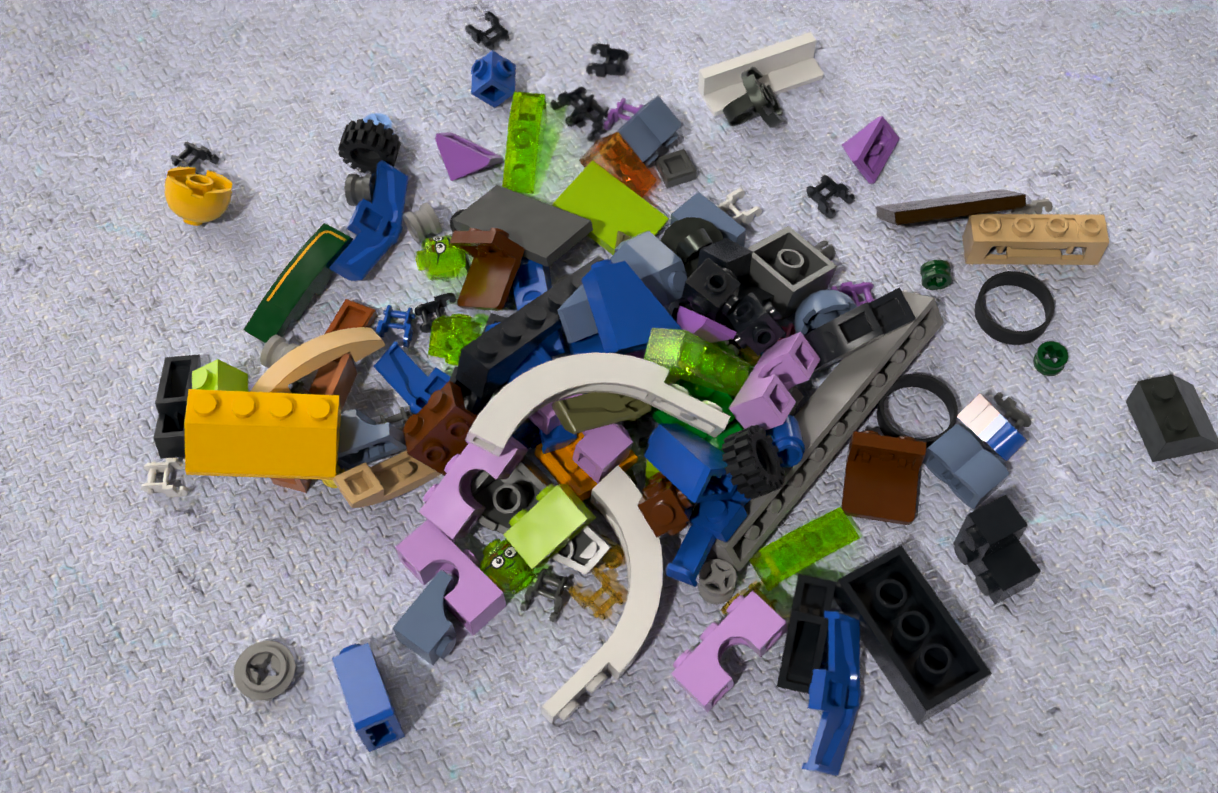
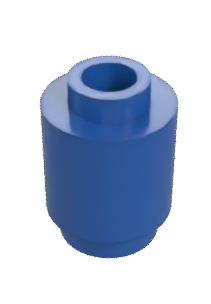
M788 415L784 424L766 430V436L770 435L773 439L772 445H777L779 451L776 453L778 457H782L783 461L780 467L784 468L797 465L802 460L805 452L799 423L795 417Z

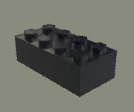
M902 545L837 580L833 599L843 614L860 620V639L918 725L981 689L991 676V671Z

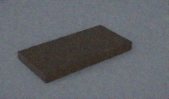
M998 189L876 206L877 218L880 220L901 225L1024 208L1026 206V194Z

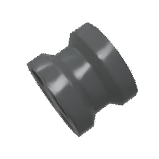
M368 173L365 177H360L358 174H348L345 180V197L350 206H357L363 198L372 203L376 180L375 173Z

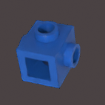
M492 50L483 58H479L474 62L471 68V94L496 108L515 94L516 65L509 59Z

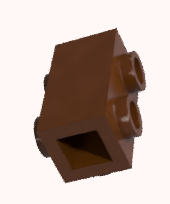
M659 471L648 479L649 484L642 490L643 495L637 505L656 538L666 532L669 536H672L684 530L689 525L687 521L690 520L696 504L689 500Z

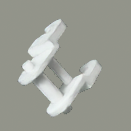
M739 188L728 194L726 201L716 206L725 213L731 209L736 214L732 219L746 226L753 221L754 215L756 217L760 216L762 210L756 206L747 212L742 211L740 213L734 204L737 201V197L740 199L744 197L745 191Z
M166 458V462L145 464L144 470L149 472L147 483L141 485V490L147 492V494L165 493L167 497L186 496L188 494L187 487L180 486L178 490L174 485H168L169 473L174 470L185 469V459H183V463L178 458ZM156 473H164L163 483H155Z

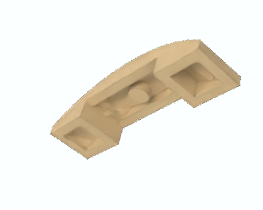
M367 327L342 329L321 335L301 344L281 357L260 377L250 392L291 393L288 387L289 384L346 353L351 354L353 361L357 362L384 347L385 343L372 328Z
M404 451L370 468L366 462L333 477V482L351 508H360L403 495L441 474L408 455L407 451Z

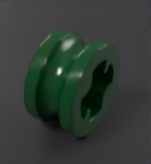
M932 260L924 263L920 267L922 286L929 290H939L948 287L952 283L950 264L944 260Z
M1044 342L1038 347L1037 353L1034 355V367L1042 375H1058L1068 361V351L1058 342ZM1048 354L1052 359L1056 358V363H1053L1051 359H1044L1045 355Z

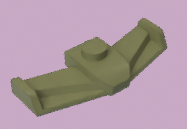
M675 335L669 338L647 360L670 369L664 381L668 385L675 384L692 367ZM603 392L587 393L558 400L552 404V408L562 426L572 434L625 420L634 421L650 412L652 408L651 405L632 397Z

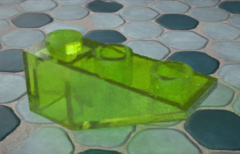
M514 92L502 183L504 188L518 193L534 194L547 124L546 94Z
M652 328L644 360L670 369L668 375L735 397L747 380L750 363L687 330Z
M839 507L758 550L749 561L767 591L770 592L860 539L842 508Z

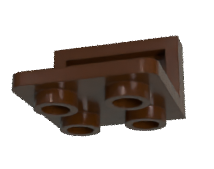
M492 227L489 231L469 228L468 231L453 232L450 244L473 257L457 301V305L461 308L500 311L508 301L509 292L515 275L520 268L525 248L509 239L510 235L506 231Z
M449 381L441 390L435 391L429 398L428 403L417 414L410 416L403 427L407 454L444 476L447 474L444 471L447 463L456 454L460 455L468 445L465 439L477 418L475 414L465 409L461 387Z
M853 431L847 451L841 503L842 513L846 516L902 525L912 524L915 518L919 470L926 455L927 442L916 441L908 436L895 438L882 436L874 431Z

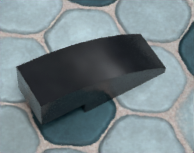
M199 354L165 357L155 401L158 419L153 438L160 459L185 457L184 421L188 390L192 389V371L201 367Z
M804 574L797 575L777 687L809 694L813 669L821 668L828 632V619L824 618V611H831L836 581Z

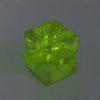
M465 314L440 316L432 322L428 355L445 358L446 363L458 366L461 349L472 342L473 339L475 340L482 335L480 334L482 323L471 321L472 317Z

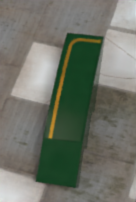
M324 223L284 268L261 300L243 330L264 343L274 335L282 337L292 319L297 322L299 321L314 293L319 296L322 294L334 273L329 267L352 242L353 238Z

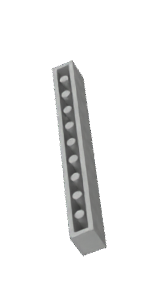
M902 291L916 321L852 352L851 355L841 360L794 416L799 423L805 445L802 460L793 467H782L785 470V475L782 476L785 480L784 484L781 485L782 488L752 499L743 506L748 516L727 543L718 539L715 540L707 559L725 560L737 572H740L853 434V431L859 427L944 323L934 297Z

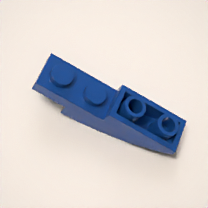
M525 257L521 259L520 268L512 284L517 311L552 288L550 268ZM562 328L557 329L540 343L551 357L565 353Z

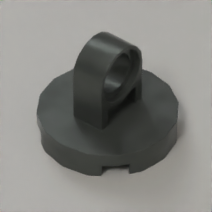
M752 66L741 74L747 93L730 102L723 109V113L730 126L742 124L758 114L771 128L784 122V119L780 116L783 114L773 90L769 85L765 86L759 82L758 79L763 77V75L756 67Z
M686 217L675 221L665 230L661 238V242L682 259L688 278L697 270L700 249L724 240L721 232L711 222L696 217Z

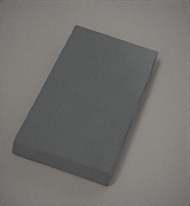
M499 185L493 187L452 219L455 229L459 231H468L469 228L489 231L492 227L506 231L510 235L509 239L525 248L522 257L546 267H550L593 230L591 220Z

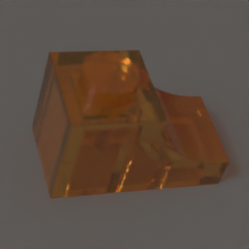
M618 131L597 140L579 159L585 168L592 160L640 197H643L657 181Z

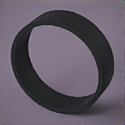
M1016 271L1002 272L990 277L983 284L975 303V317L981 329L991 338L1010 345H1023L1037 340L1047 329L1054 313V300L1048 288L1037 278ZM1004 285L1026 289L1041 302L1045 311V322L1039 327L1028 331H1013L1001 327L986 313L983 306V295L995 287Z
M906 374L900 376L879 401L877 422L884 436L895 438L907 436L896 430L888 421L884 412L885 399L894 391L906 387H918L934 393L946 405L950 424L944 432L935 437L914 438L916 441L927 442V449L955 425L958 415L957 402L950 389L936 378L924 374Z

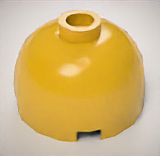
M194 167L172 168L168 171L164 184V195L168 207L189 225L199 226L203 222H210L220 218L229 206L232 196V182L225 176L207 170L205 176L195 174L196 168Z

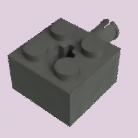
M789 226L747 248L753 251L747 282L774 296L772 304L781 314V321L795 313L802 300L810 294L828 289L837 268L831 261L835 257V249L832 244L824 249L822 248L828 245V241H821L818 245L812 246Z

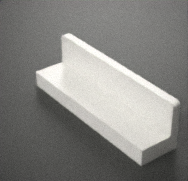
M809 32L700 69L698 91L712 115L717 116L723 114V109L726 105L747 93L741 74L752 66L756 67L763 75V77L758 79L759 82L765 86L769 85L775 95L821 80L824 73L814 59L816 39Z

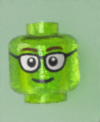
M451 235L425 238L421 244V251H415L418 271L424 270L426 277L431 281L455 278L460 274L461 268L466 266L465 253L450 244Z
M495 539L484 548V557L481 561L480 570L503 593L511 592L512 594H517L527 588L534 580L535 574L533 572L535 569L530 568L507 539L503 541Z

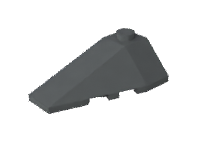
M526 455L508 479H495L488 472L483 471L471 484V493L474 499L486 508L477 521L490 530L504 534L511 528L509 521L521 510L526 508L529 511L538 503L536 496L548 485H554V483ZM589 524L551 559L588 575L612 546Z

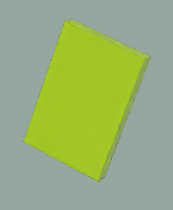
M593 160L552 205L591 220L593 230L587 236L612 255H614L618 231L631 237L646 231H650L654 236H657L669 220L668 217Z

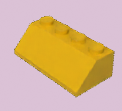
M189 389L184 421L186 475L333 480V477L337 475L341 424L339 395Z

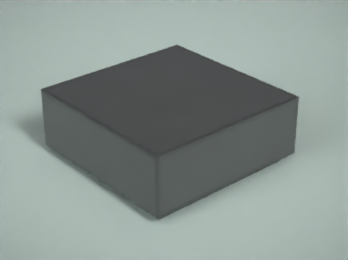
M685 149L655 159V166L667 189L696 179L697 172Z

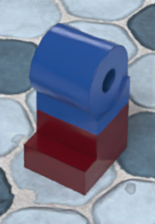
M979 393L957 415L966 426L1006 461L1028 441L982 393Z

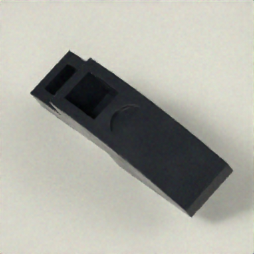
M900 287L869 303L866 302L804 335L820 358L813 373L916 321Z

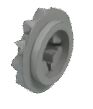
M275 641L257 642L246 648L238 657L234 667V681L240 692L254 702L256 700L271 702L274 697L286 694V689L291 682L295 681L294 674L297 665L292 653L281 643ZM272 662L271 668L278 676H267L260 683L261 677L254 669H265L267 664Z

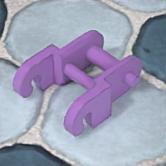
M622 98L617 103L616 109L611 108L607 118L608 121L605 120L604 129L610 130L613 123L617 122L619 118L628 121L631 117L622 114L624 110L635 114L644 105L640 104L637 108L626 104V99Z
M850 281L842 283L840 289H837V286L831 288L845 293L849 297L852 296L857 306L875 300L870 292L873 289V283L871 282L853 285ZM864 294L866 301L859 302L857 295Z

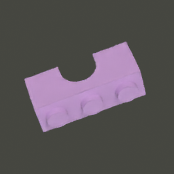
M801 332L777 341L772 347L767 348L763 352L730 405V411L744 429L752 425H758L759 428L768 430L784 424L796 403L788 390L799 383L809 380L820 361L819 356Z
M576 394V395L568 396V397H565V398H562V399H559V400H564V399H568V398L580 396V395H583V394ZM554 402L544 406L528 417L546 435L555 427L562 425L552 408ZM610 424L582 432L584 438L575 446L572 460L597 484L629 456L633 441L626 429L619 424Z
M512 436L499 457L466 441L468 445L460 455L456 454L447 463L444 469L447 474L439 484H434L424 495L423 501L425 504L419 512L450 538H465L486 509L474 499L471 493V482L475 474L484 470L495 479H508L528 451L525 446Z
M427 519L395 547L401 563L423 585L434 578L440 570L447 574H452L459 579L456 587L444 598L448 611L474 636L506 607L503 593L506 589L495 575L491 573L486 576L478 568L481 564L471 551L465 549L462 552L454 544L456 539L450 538Z
M753 590L746 597L743 595L738 596L727 609L729 615L719 625L714 622L708 626L700 636L702 642L692 652L689 649L684 651L673 664L675 670L671 674L674 680L707 713L734 686L732 677L720 666V660L725 650L733 645H745L762 657L787 631V622Z

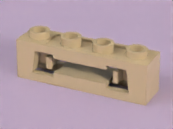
M974 214L969 216L962 236L965 264L1098 265L1109 244L1104 215ZM992 246H995L998 253H1003L1006 246V255L988 254ZM1067 247L1066 253L1071 254L1074 247H1082L1083 255H1061L1060 249H1066Z

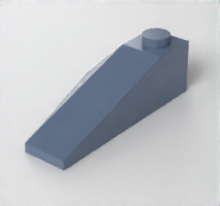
M650 231L625 240L614 249L616 252L610 258L612 264L626 261L662 306L682 298L685 281L688 279L683 261ZM581 284L557 310L568 343H573L598 333L584 286Z

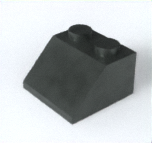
M1172 374L1137 382L1128 396L1126 404L1152 462L1218 449V437L1193 384Z

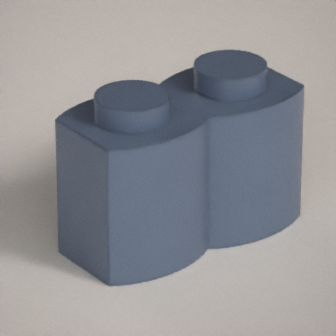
M656 96L635 113L608 141L632 169L640 164L645 168L659 156L656 150L661 145L666 148L679 137L676 131L683 124L663 100Z
M958 424L954 425L926 449V455L923 460L926 467L938 479L948 484L952 492L972 509H975L1002 486L1010 474L1001 457L983 449L977 435Z

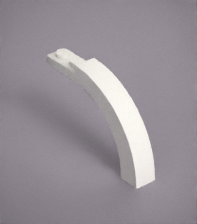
M584 353L561 357L543 363L508 383L479 413L465 440L499 457L509 438L517 428L539 409L568 396L592 392L614 393L638 399L714 438L725 430L730 416L723 413L722 408L713 402L706 400L701 402L689 396L688 390L677 384L668 385L664 383L670 369L634 356L616 353Z
M618 465L592 489L590 502L608 520L624 552L628 574L626 605L609 639L542 706L541 714L551 724L559 717L563 721L567 720L580 706L576 700L586 690L591 694L594 693L608 678L604 674L605 671H608L617 681L621 678L641 651L650 633L659 606L663 582V559L659 537L656 538L637 506L642 497L641 492Z

